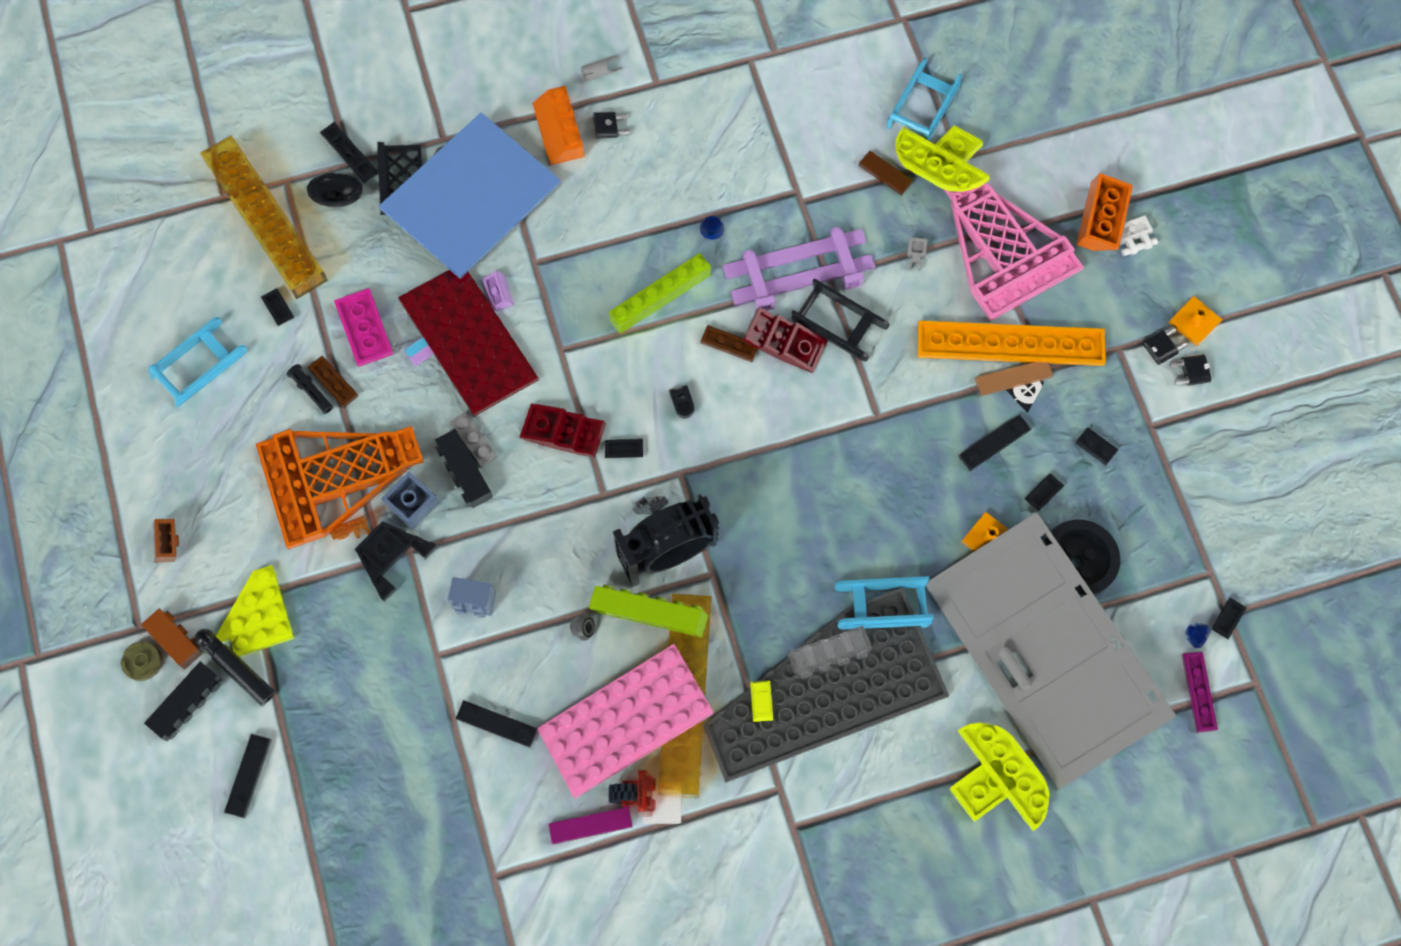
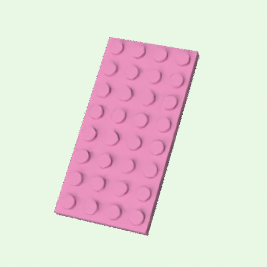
M673 644L537 729L572 796L578 798L714 714V711L676 645Z

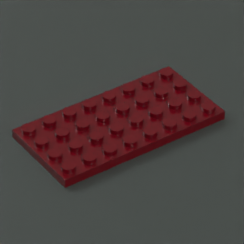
M448 270L398 297L399 302L434 353L433 355L473 417L539 381L533 368L469 272L459 279L453 272Z

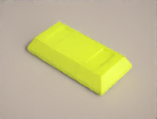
M770 680L750 682L753 722L772 721L773 709Z

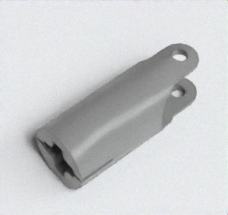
M619 55L581 66L585 81L587 82L623 69V67L613 70L607 69V63L612 59L618 58Z

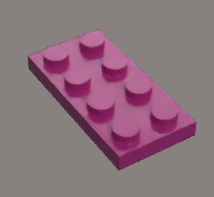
M370 288L334 300L358 367L394 355Z

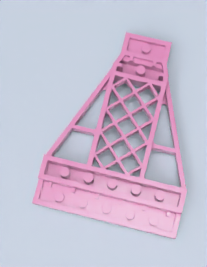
M987 183L969 191L955 192L944 189L951 199V209L970 293L990 321L1082 271L1083 265L1073 253L1075 249L1065 235L1060 236L997 194ZM985 205H993L995 212L984 210ZM1009 211L1030 225L1021 229ZM971 212L981 214L979 220L971 219L969 215ZM983 215L993 217L992 223L982 221ZM995 218L1003 219L1005 226L994 224ZM973 225H978L977 231L975 230ZM980 226L991 228L990 234L980 233ZM962 228L980 251L970 258L967 255ZM1036 228L1054 241L1036 250L1025 233ZM993 229L1003 231L1002 238L993 236ZM1005 233L1014 234L1015 241L1006 239ZM982 238L988 240L987 245H986L985 242L982 240ZM990 240L1000 242V249L989 247ZM1003 243L1013 245L1012 252L1002 250ZM1016 246L1024 248L1026 250L1025 255L1015 253ZM992 253L998 254V258L996 259ZM1000 256L1011 257L1010 263L999 261ZM980 258H984L995 274L974 284L970 264ZM1013 258L1020 259L1019 261L1012 264Z

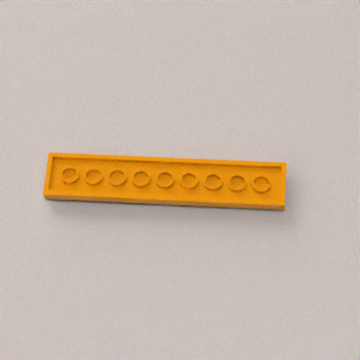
M918 320L917 358L1024 363L1048 362L1049 364L1104 366L1106 364L1105 329Z

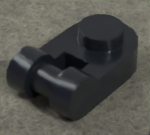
M687 384L681 386L680 389H670L669 394L676 414L683 419L690 418L694 413V403ZM684 395L685 398L678 400L679 396Z

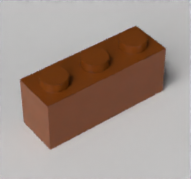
M159 608L141 625L170 657L185 670L203 653L199 650L195 639H189L186 636L188 631L181 624L177 626L173 622L176 618L168 610L164 612Z

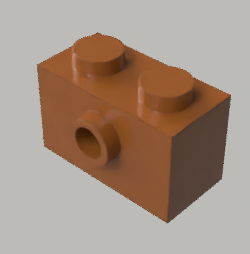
M154 519V563L175 562L176 547L179 546V535L175 534V519Z

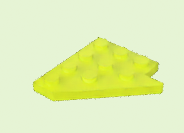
M272 565L251 573L216 635L222 643L231 640L233 650L239 657L294 639L279 583Z

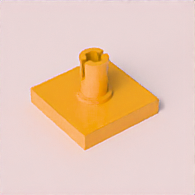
M1193 296L1168 323L1195 346H1198L1221 323L1222 319Z
M985 512L964 537L962 543L975 552L1009 529Z

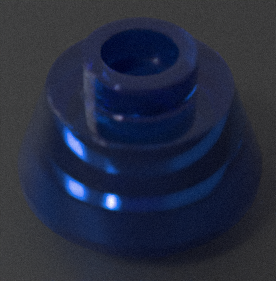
M708 216L700 224V233L706 239H718L724 233V224L718 217Z
M1190 624L1185 631L1186 639L1195 649L1201 648L1207 641L1211 629L1208 624Z

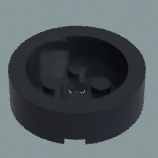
M1087 520L1066 521L1051 531L1071 562L1073 558L1077 557L1081 560L1082 566L1074 567L1093 595L1096 597L1104 592L1115 580L1120 568V551L1112 535L1102 526ZM1048 537L1043 541L1046 547L1052 544ZM1080 584L1075 588L1080 597L1087 595Z

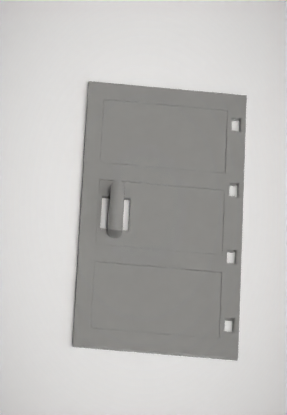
M1037 512L930 579L926 584L936 603L1059 790L1177 717ZM1044 534L1052 542L1047 547L1040 538ZM1080 584L1087 595L1080 597L1075 588ZM1114 636L1123 646L1117 650L1110 641ZM1015 651L1019 653L1032 673V677H1027L1012 653ZM1001 660L1004 662L1018 683V686L1014 688L1011 686L997 665L998 662ZM1152 689L1159 700L1152 702L1146 692Z

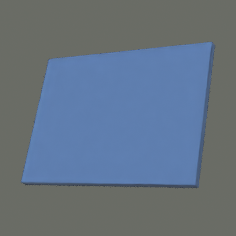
M480 112L379 205V209L461 279L561 183V180Z

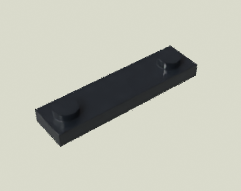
M335 122L320 131L322 137L363 183H366L378 174L376 168Z
M1019 414L961 453L959 458L971 472L1030 432L1031 428Z
M643 496L635 502L636 506L633 510L636 514H654L667 505L669 501L665 496L646 498Z
M463 700L455 718L458 721L531 748L538 731L533 726Z
M254 734L250 735L224 813L245 819L272 741L270 738Z

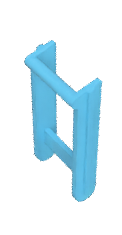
M924 57L888 118L887 128L890 129L894 121H897L925 134L924 138L929 141L957 92L963 75H958L953 86L923 72L928 61ZM916 82L947 95L929 128L899 115Z
M219 317L210 320L156 364H152L148 368L151 379L153 380L156 377L174 397L177 408L247 352V347L240 345L231 353H228L211 334L222 324V320ZM203 341L220 361L182 392H179L162 372L199 342Z
M929 576L836 582L834 584L836 591H853L855 618L840 619L838 621V628L847 630L907 626L928 627L934 618V614L927 613L925 586L929 581ZM901 587L903 589L917 588L920 615L867 617L865 591L892 590Z

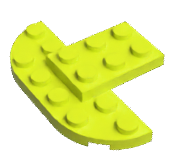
M955 125L936 144L905 127L899 131L895 142L898 160L905 168L947 191L961 192L979 188L989 181L987 173L967 163L983 146V141Z
M982 722L972 723L960 728L957 732L982 765L949 788L954 797L973 822L1008 798L1032 831L1036 830L1047 815L1050 797L1047 783L1040 771L1013 736L1003 728Z

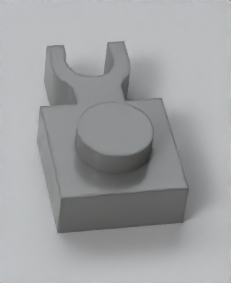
M909 237L907 257H912L909 263V270H911L913 263H917L919 265L918 271H921L922 264L920 258L925 259L928 239Z

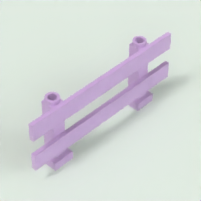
M835 227L830 230L831 237L760 256H755L753 250L745 251L743 253V260L722 265L726 280L748 274L752 286L731 291L734 305L755 300V310L759 307L766 311L773 310L775 308L773 295L813 285L812 280L814 278L820 282H826L844 277L842 283L844 290L862 286L864 280L862 272L875 269L871 254L852 259L849 247L866 243L862 229L843 234L840 227ZM836 251L839 263L764 282L761 270Z

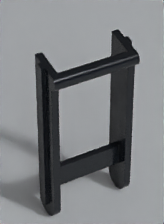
M814 278L812 280L814 289L799 312L794 310L791 312V319H793L794 323L801 324L861 361L867 362L869 355L857 348V345L872 323L885 330L889 328L890 324L885 319ZM819 293L826 295L862 317L847 341L805 317Z

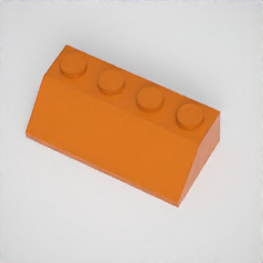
M566 85L548 89L532 104L549 165L583 158V144Z
M1099 173L1090 182L1076 245L1092 251L1119 249L1132 192V184Z

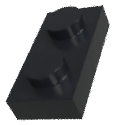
M1088 427L1075 442V444L1105 466L1119 450Z

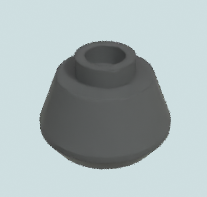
M589 614L579 615L570 623V631L573 636L587 641L595 632V622Z

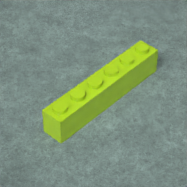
M701 253L695 255L610 310V322L619 334H622L711 276V266Z
M603 584L602 587L595 585L588 607L595 613L700 638L703 636L708 614L700 606L691 605V607H687L679 601L669 603L667 599L658 596L652 599L649 598V595L640 592L635 595L631 594L632 592L627 589L620 588V591L614 590V587Z

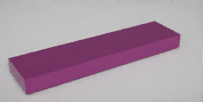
M1203 652L1183 653L1182 660L1196 733L1217 731L1218 727Z
M629 807L548 824L552 845L633 828Z

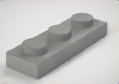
M466 412L450 421V425L453 429H456L461 440L481 468L498 458Z

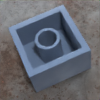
M409 471L381 498L384 505L411 530L439 504L436 495Z
M453 577L448 602L456 613L466 614V612L474 613L477 617L484 618L486 615L491 616L496 592L491 583Z

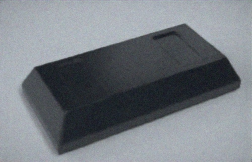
M277 288L261 296L277 326L295 318Z
M643 439L605 440V458L643 457Z
M1050 473L1024 499L1039 512L1064 485Z
M1229 597L1211 630L1229 640L1247 607Z

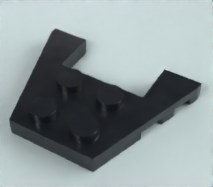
M382 521L355 548V551L381 600L385 602L397 589L383 575L401 556L412 547L426 560L438 547L433 542H428L419 536H414Z

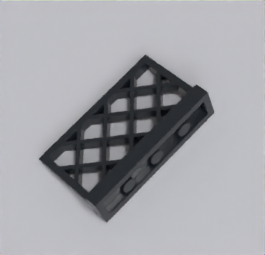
M377 142L380 204L394 192L390 187L391 184L395 181L400 185L403 184L399 179L403 173L408 177L412 176L407 171L412 165L417 169L422 167L421 145H385L384 142ZM388 151H397L400 155L394 160L389 156ZM409 151H417V156L413 160L406 155ZM402 157L410 162L405 167L398 163ZM394 165L401 170L396 176L389 171ZM380 210V215H386L382 210Z

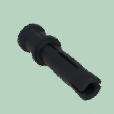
M300 364L292 366L287 371V376L296 382L297 388L304 390L321 409L323 414H327L333 409V405L312 383V378L304 373Z

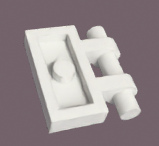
M1145 215L1125 222L1120 245L1126 244L1127 248L1121 250L1123 256L1137 254V251L1148 250L1153 245L1158 244L1156 237L1150 239L1148 236L1152 234L1153 229ZM1140 238L1142 242L1135 244L1133 240Z

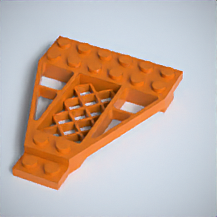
M412 426L395 432L381 433L292 431L289 429L272 435L273 438L256 443L287 549L326 537L407 471L406 468L424 463ZM296 438H323L327 451L301 459ZM329 438L360 439L330 449L328 443ZM368 446L375 448L371 457L363 454ZM350 452L357 454L353 463L345 460ZM378 452H380L383 462L375 459ZM361 457L369 460L365 469L357 465ZM332 458L338 460L334 469L326 466ZM373 462L381 465L377 474L369 471ZM342 463L351 466L346 475L338 472ZM311 465L320 467L316 475L308 473ZM324 469L332 472L328 481L320 478ZM354 469L362 471L358 480L350 477ZM366 474L373 476L371 478L363 480ZM336 475L344 478L340 486L332 484ZM307 476L313 478L311 484H309ZM348 480L354 482L353 484L345 486ZM317 481L325 484L321 493L313 490ZM378 485L349 509L346 500L347 495ZM329 486L335 488V490L327 492ZM337 498H342L346 512L323 529L317 506Z

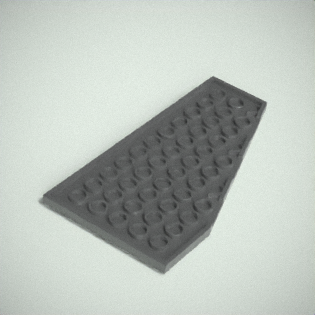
M903 587L866 600L867 617L914 615ZM854 605L845 609L837 618L759 680H770L773 709L772 721L753 722L751 688H749L704 725L725 783L948 698L949 693L920 627L907 626L843 630L838 628V621L844 618H855Z

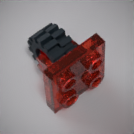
M638 770V780L623 781L621 784L609 785V802L622 804L624 807H638V812L642 816L652 817V811L656 810V801L653 799V791L656 790V779L647 770Z

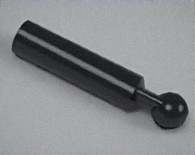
M200 629L197 631L194 638L197 646L204 649L211 656V659L260 706H264L273 698L276 691L226 644L224 645L210 629Z

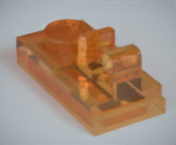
M362 515L330 530L332 539H345L351 531L359 539L361 527L366 530L367 534H370L367 515Z

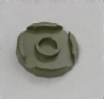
M139 641L133 643L126 648L123 658H121L122 670L126 676L135 681L149 680L161 669L162 654L155 645L149 642Z

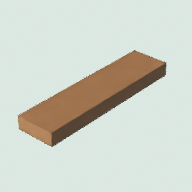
M1033 362L975 378L980 395L985 396L1050 379L1053 377L1048 362Z

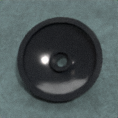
M340 173L317 176L307 185L309 198L325 207L338 208L351 205L363 193V187L359 180L350 175Z

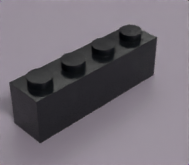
M456 429L436 438L437 446L435 449L439 457L444 456L446 462L443 464L448 473L453 472L455 477L452 480L457 489L462 488L464 493L461 496L466 505L470 503L472 508H475L493 498L488 485Z
M200 661L144 724L165 741L173 739L178 734V729L190 721L193 716L192 713L205 704L206 698L210 693L215 692L220 687L222 679Z

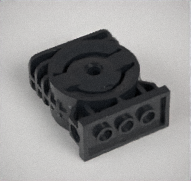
M701 494L696 495V502L687 499L685 502L661 509L642 520L625 536H623L620 528L613 531L616 555L632 587L640 584L639 575L645 572L658 573L671 569L706 551L710 544L712 547L717 545V536L719 535L717 524H719L715 513L711 514L709 510L710 503L706 496L702 497Z

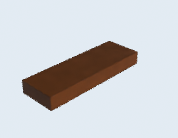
M869 151L859 162V167L901 196L913 183L912 179L872 151Z
M707 325L700 341L701 344L749 362H753L758 350L743 341L742 337Z
M323 356L308 366L311 373L343 408L359 397Z

